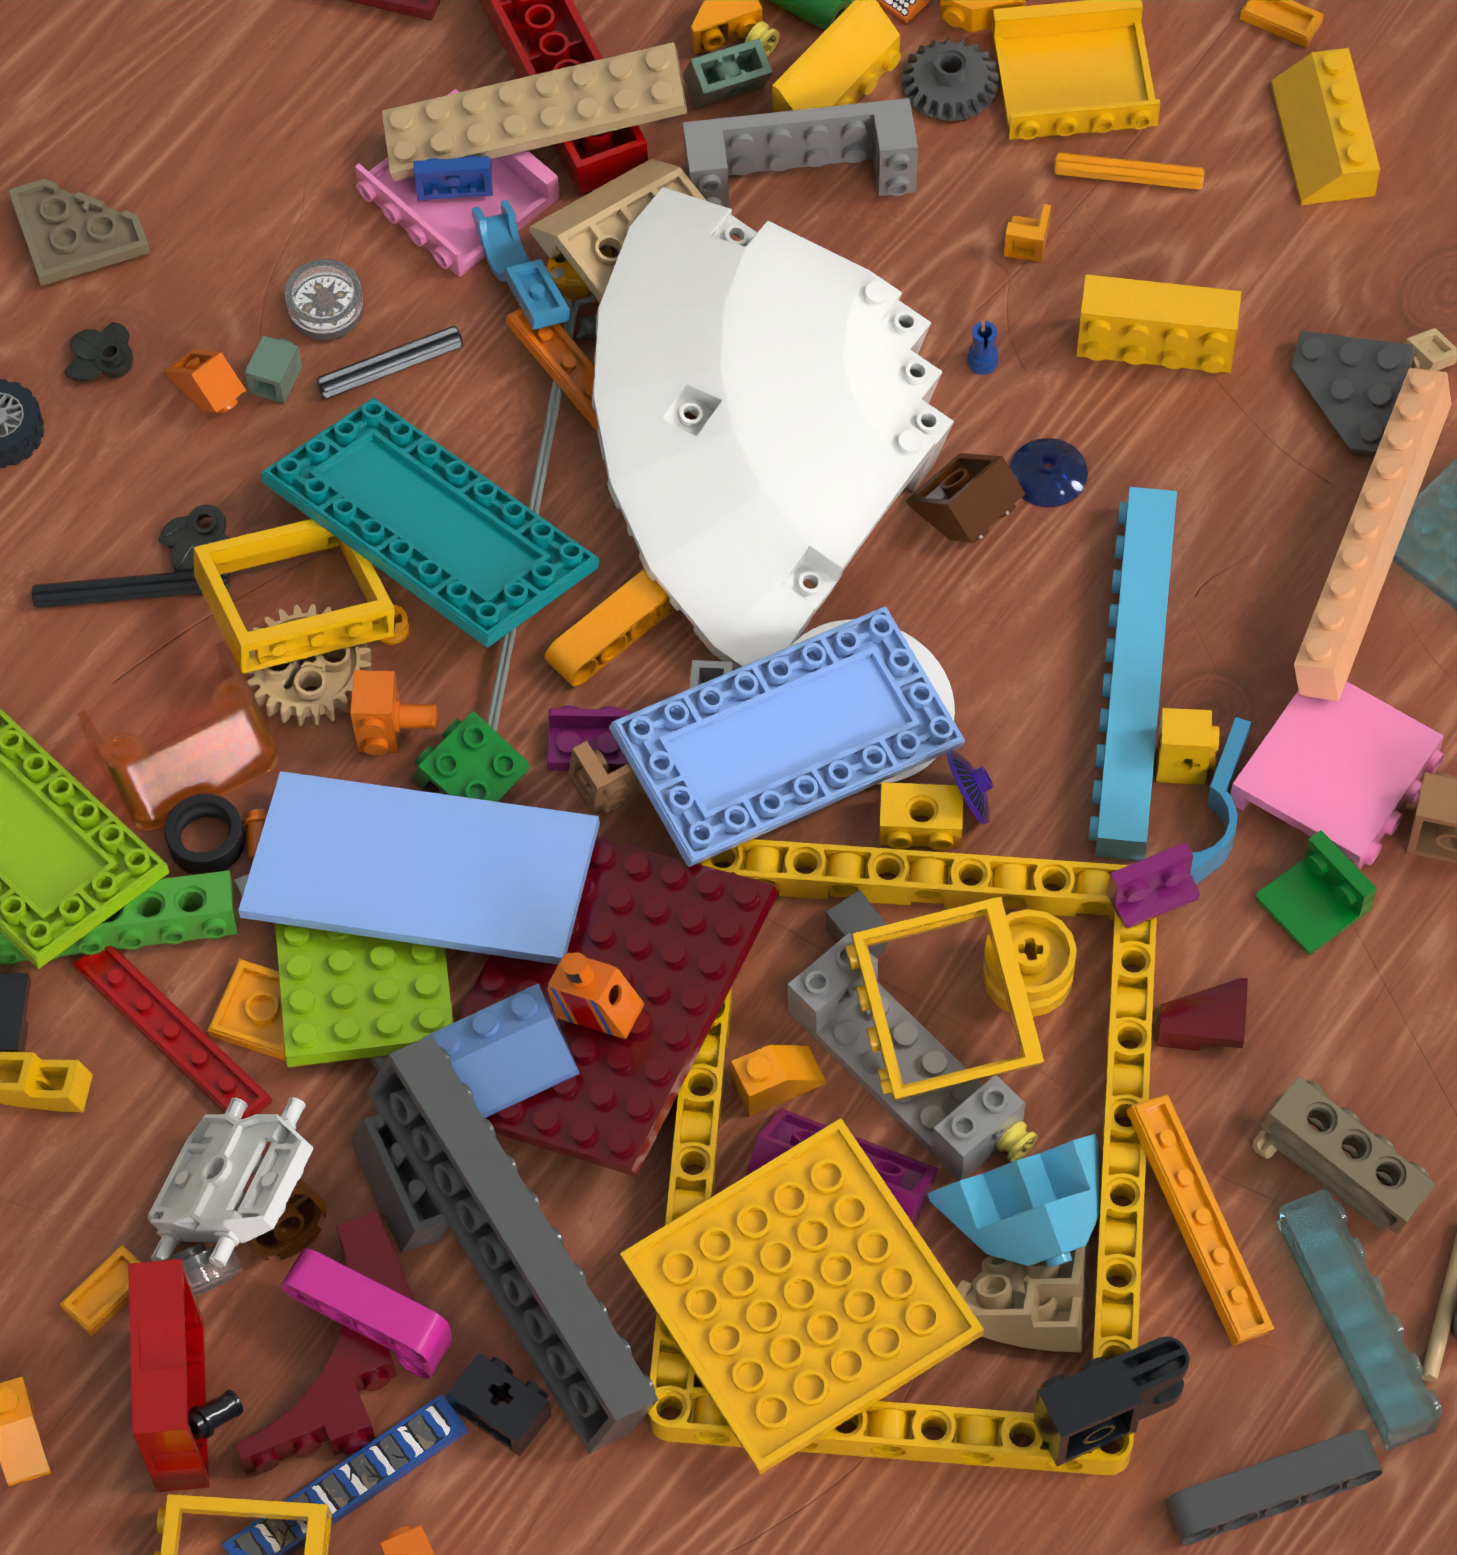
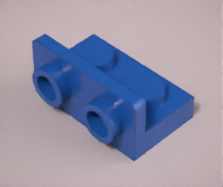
M466 156L453 159L430 158L413 161L417 200L493 196L492 166L489 156Z

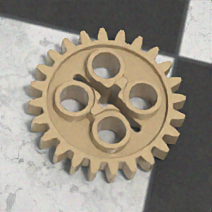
M311 604L308 613H302L300 607L295 605L293 615L290 616L284 610L279 609L278 621L275 622L267 616L264 618L265 628L319 614L316 612L315 604ZM327 607L323 613L331 612V607ZM254 627V628H253V631H254V630L261 629V628ZM367 643L244 673L242 674V679L246 681L247 694H254L255 705L259 707L266 704L269 717L279 710L281 711L283 723H286L291 715L297 716L298 726H302L305 717L311 716L315 725H319L320 715L326 714L331 721H334V709L339 708L345 713L349 712L348 699L352 700L354 670L372 671L370 663L372 661L371 649L366 648ZM255 651L249 652V655L255 654ZM332 658L342 659L341 661L336 663L328 662V660ZM275 667L286 668L282 671H272ZM310 686H315L318 688L315 691L304 690L305 688Z

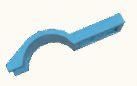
M501 201L500 209L502 214L486 218L480 207L472 208V217L490 269L499 281L507 282L532 329L569 321L570 309L542 259L530 262L520 240L515 212L509 201Z
M1235 717L1210 785L1207 806L1218 814L1224 824L1225 835L1215 846L1201 852H1192L1193 861L1190 875L1196 885L1222 866L1233 848L1238 813L1229 791L1246 747L1251 725L1250 721Z

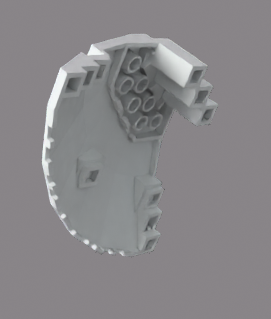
M662 187L630 225L596 315L592 408L595 409L598 423L597 434L602 459L605 460L608 490L617 509L620 508L626 520L627 532L629 536H633L640 551L639 558L648 577L652 582L656 580L669 595L671 605L676 611L681 610L693 624V631L710 652L722 661L733 662V669H738L790 647L809 625L812 616L833 591L846 566L905 487L914 492L935 465L954 421L929 405L942 374L940 369L918 355L931 322L899 301L902 295L901 291L870 270L770 221H767L757 233L732 216V209ZM730 235L737 236L741 241L732 240ZM690 412L697 418L694 420L687 419L684 413ZM803 581H810L816 588H806L803 585Z

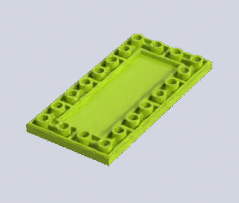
M0 709V932L31 963L40 969L169 874L168 865Z

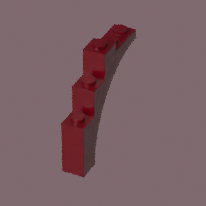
M377 1210L337 1226L346 1259V1267L415 1301ZM342 1325L332 1355L316 1382L295 1406L266 1429L235 1444L246 1474L253 1471L263 1473L272 1470L279 1465L280 1460L294 1454L304 1456L313 1453L321 1447V1443L328 1440L334 1455L342 1452L345 1454L356 1453L368 1445L369 1441L376 1439L359 1392L365 1389L366 1391L381 1389L390 1382L391 1378L397 1376L388 1348Z

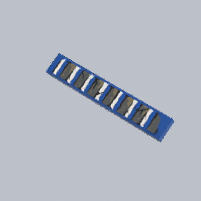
M441 1394L284 1502L327 1504L332 1512V1526L468 1433L467 1427L444 1395ZM259 1518L222 1543V1546L227 1555H290L305 1545L308 1521Z

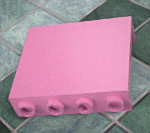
M454 89L448 95L459 93V91L457 89ZM528 150L490 159L493 196L417 200L414 177L394 181L390 174L388 157L370 171H367L361 164L355 166L356 188L362 198L367 202L373 201L381 208L389 222L392 224L398 223L407 231L408 236L417 246L427 248L432 253L435 261L443 269L449 268L458 277H461L485 258L472 217V208L480 207L485 218L502 214L500 209L501 201L508 200L515 212L519 231L560 199L558 176Z
M1347 681L1339 701L1301 696L1298 690L1233 782L1230 795L1235 806L1242 811L1250 801L1310 837L1322 830L1349 859L1354 861V865L1361 870L1364 864L1371 866L1378 857L1383 846L1379 842L1384 834L1392 835L1403 818V814L1400 811L1406 802L1413 805L1417 800L1422 785L1421 780L1425 772L1434 774L1440 766L1445 755L1440 752L1444 736Z

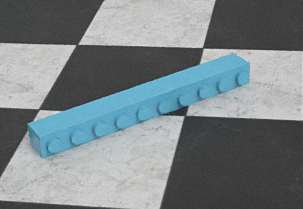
M1130 487L1128 502L1120 501L1118 525L1125 526V535H1117L1115 559H1122L1121 570L1114 569L1111 591V593L1119 594L1118 604H1110L1108 627L1116 628L1115 639L1107 638L1105 662L1113 663L1112 674L1104 673L1102 697L1109 698V708H1101L1098 730L1099 733H1106L1105 744H1097L1095 768L1103 769L1102 780H1094L1092 804L1100 805L1099 817H1090L1088 840L1096 841L1095 856L1136 861H1141L1145 858L1177 491Z

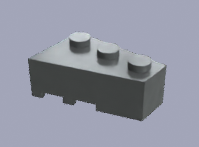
M378 1114L364 1118L350 1142L401 1253L439 1241L449 1226L445 1218L437 1208L382 1116Z

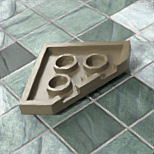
M47 179L8 189L41 286L151 253L139 216L127 210H124L123 213L106 207L105 202L80 192H77L76 195L60 189L57 183Z

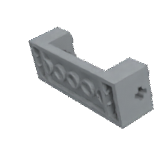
M910 98L683 122L686 175L706 201L729 208L728 175H747L752 172L771 170L784 171L789 168L808 166L821 167L826 164L845 162L858 163L863 160L872 159L879 196H901L906 193L916 192L918 144Z
M849 932L788 983V1013L958 1181L966 1179L999 1151L996 1145L1002 1135L1015 1123L1024 1121L1025 1102L996 1074L984 1085L978 1080L894 1102L891 1093L883 1094L877 1069L884 1068L880 1051L872 1052L867 1034V1028L873 1027V1022L869 1010L862 1012L856 987L862 986L863 983L859 969L851 970L847 957L846 946L852 944V934ZM869 952L903 1085L967 1069L878 983V960Z

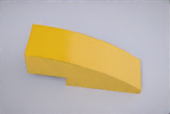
M0 1052V1104L38 1110L83 1113L93 1074L79 1060H43L34 1052Z

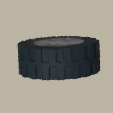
M0 379V468H6L8 465L21 463L20 461L25 458L28 459L33 455L32 452L39 448L41 437L44 436V422L36 397L32 396V392L27 387L24 388L15 381L8 382L6 379Z

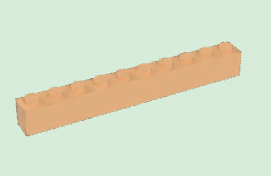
M1410 367L1408 369L1294 662L1299 695L1332 701L1340 700L1452 405L1447 372Z

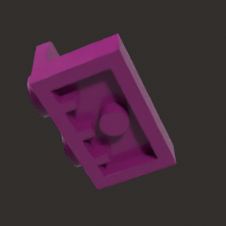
M567 705L549 709L548 770L569 771L572 748L585 741L589 743L593 751L599 750L603 754L609 766V771H615L628 764L629 762L610 731L609 726L613 721L629 715L630 711L614 706H605L600 709H580L576 706Z
M1186 842L1110 873L1107 896L1125 928H1131L1199 899L1200 891L1190 875L1193 854Z

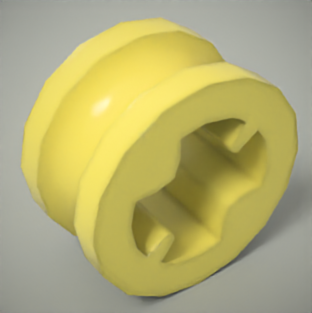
M761 21L751 29L745 42L760 38L765 54L768 57L775 49L780 33L776 29L769 30L768 24Z
M1019 1121L1011 1126L996 1145L1000 1152L1006 1151L1008 1153L1007 1159L1010 1162L1023 1158L1038 1140V1135L1035 1132L1028 1133L1026 1131L1027 1124L1023 1121Z

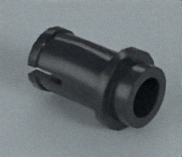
M227 1390L224 1394L202 1407L195 1405L190 1408L188 1424L193 1437L196 1439L201 1437L208 1439L213 1436L214 1429L234 1417L242 1415L243 1405L235 1392Z

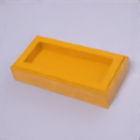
M1248 0L1240 14V20L1307 48L1319 29L1324 17L1323 13L1292 0Z
M123 1245L60 1303L61 1309L91 1337L129 1301L128 1264L141 1263V1261Z

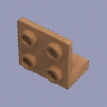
M585 741L572 748L568 776L592 815L602 810L605 813H609L618 809L626 802L625 797L636 791H639L640 794L646 793L629 763L607 774L609 766L603 754L599 750L593 751L589 743Z

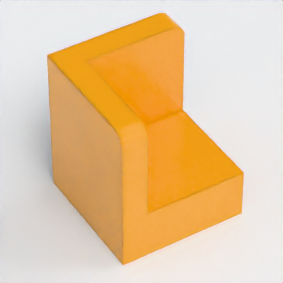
M1043 205L1040 220L1022 216L1012 217L1011 222H1008L1005 234V257L1042 262L1050 227L1051 205Z

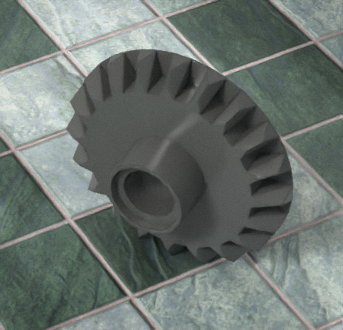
M949 37L944 42L939 43L933 39L930 45L926 47L920 45L915 54L909 55L908 62L903 66L902 88L906 98H910V104L926 116L947 121L970 118L982 112L993 101L999 84L996 62L991 61L988 51L982 52L977 43L971 46L966 44L964 39L960 42H952Z

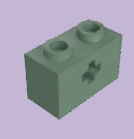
M760 38L691 59L683 73V77L694 106L697 109L764 88L773 72Z

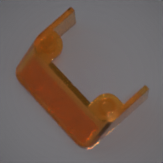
M223 641L216 644L225 680L220 682L212 693L213 705L218 715L147 751L140 739L130 733H118L102 741L86 711L83 710L77 713L89 749L130 820L136 827L142 830H154L165 825L171 810L183 799L196 794H214L221 797L267 774L274 769L278 762L276 743L254 693Z

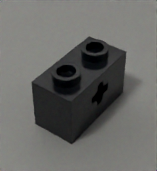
M478 1353L447 1392L449 1404L459 1415L518 1456H521L551 1417L550 1404L547 1400L548 1395L537 1384L531 1381H527L524 1384L512 1376L513 1370L499 1358L492 1357L489 1360ZM506 1397H509L510 1399L509 1404L503 1401L506 1399ZM495 1398L501 1401L497 1406L494 1403Z

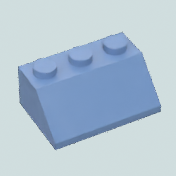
M539 984L423 1037L424 1039L432 1035L438 1046L446 1050L451 1060V1067L460 1081L465 1083L471 1090L474 1103L483 1118L580 1074L553 1008Z

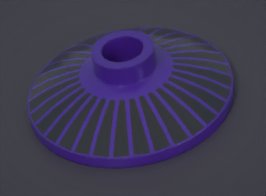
M954 749L947 751L951 772L967 805L981 824L988 823L990 810L987 791L994 788L989 774L983 766L975 769L967 759Z

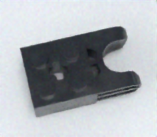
M1173 1337L1157 1338L1108 1360L1105 1357L1095 1358L1083 1365L1081 1372L1067 1378L1064 1374H1060L1046 1380L1041 1385V1389L1037 1390L1033 1421L1056 1466H1060L1137 1432L1139 1420L1176 1404L1182 1395L1184 1387L1183 1378L1187 1373L1190 1361L1188 1351L1183 1343Z

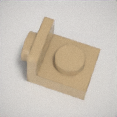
M1436 328L1409 337L1404 342V344L1413 345L1416 350L1412 368L1438 371L1457 362V348Z

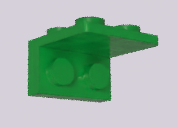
M1320 830L1308 839L1305 857L1257 892L1256 901L1307 955H1312L1371 911L1377 887Z

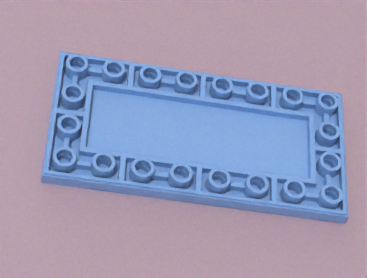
M886 606L617 719L609 726L610 731L688 867L944 755L951 749L955 750L961 747L965 742L964 737Z
M280 771L238 912L240 918L559 965L563 955L567 953L600 825L599 816Z

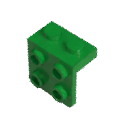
M472 711L462 722L457 718L446 728L441 735L444 740L435 749L429 746L419 755L414 762L417 769L412 781L423 791L433 783L445 795L499 802L527 773L529 763L482 718Z

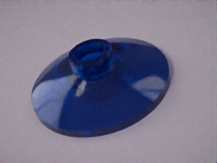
M1042 438L1028 442L1014 454L1010 463L1011 471L1026 493L1022 498L1033 505L1041 507H1058L1073 501L1081 494L1087 482L1088 469L1084 457L1074 446L1059 439ZM1044 464H1052V465H1054L1055 467H1053V468H1046V467L1043 466V465H1044Z

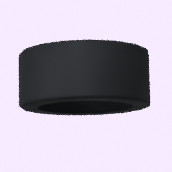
M196 794L188 797L171 810L165 821V839L172 859L186 872L196 875L225 871L238 861L244 849L245 832L237 808L226 798L214 794ZM202 817H215L226 822L229 836L226 842L219 848L209 852H193L183 846L181 833L192 821Z

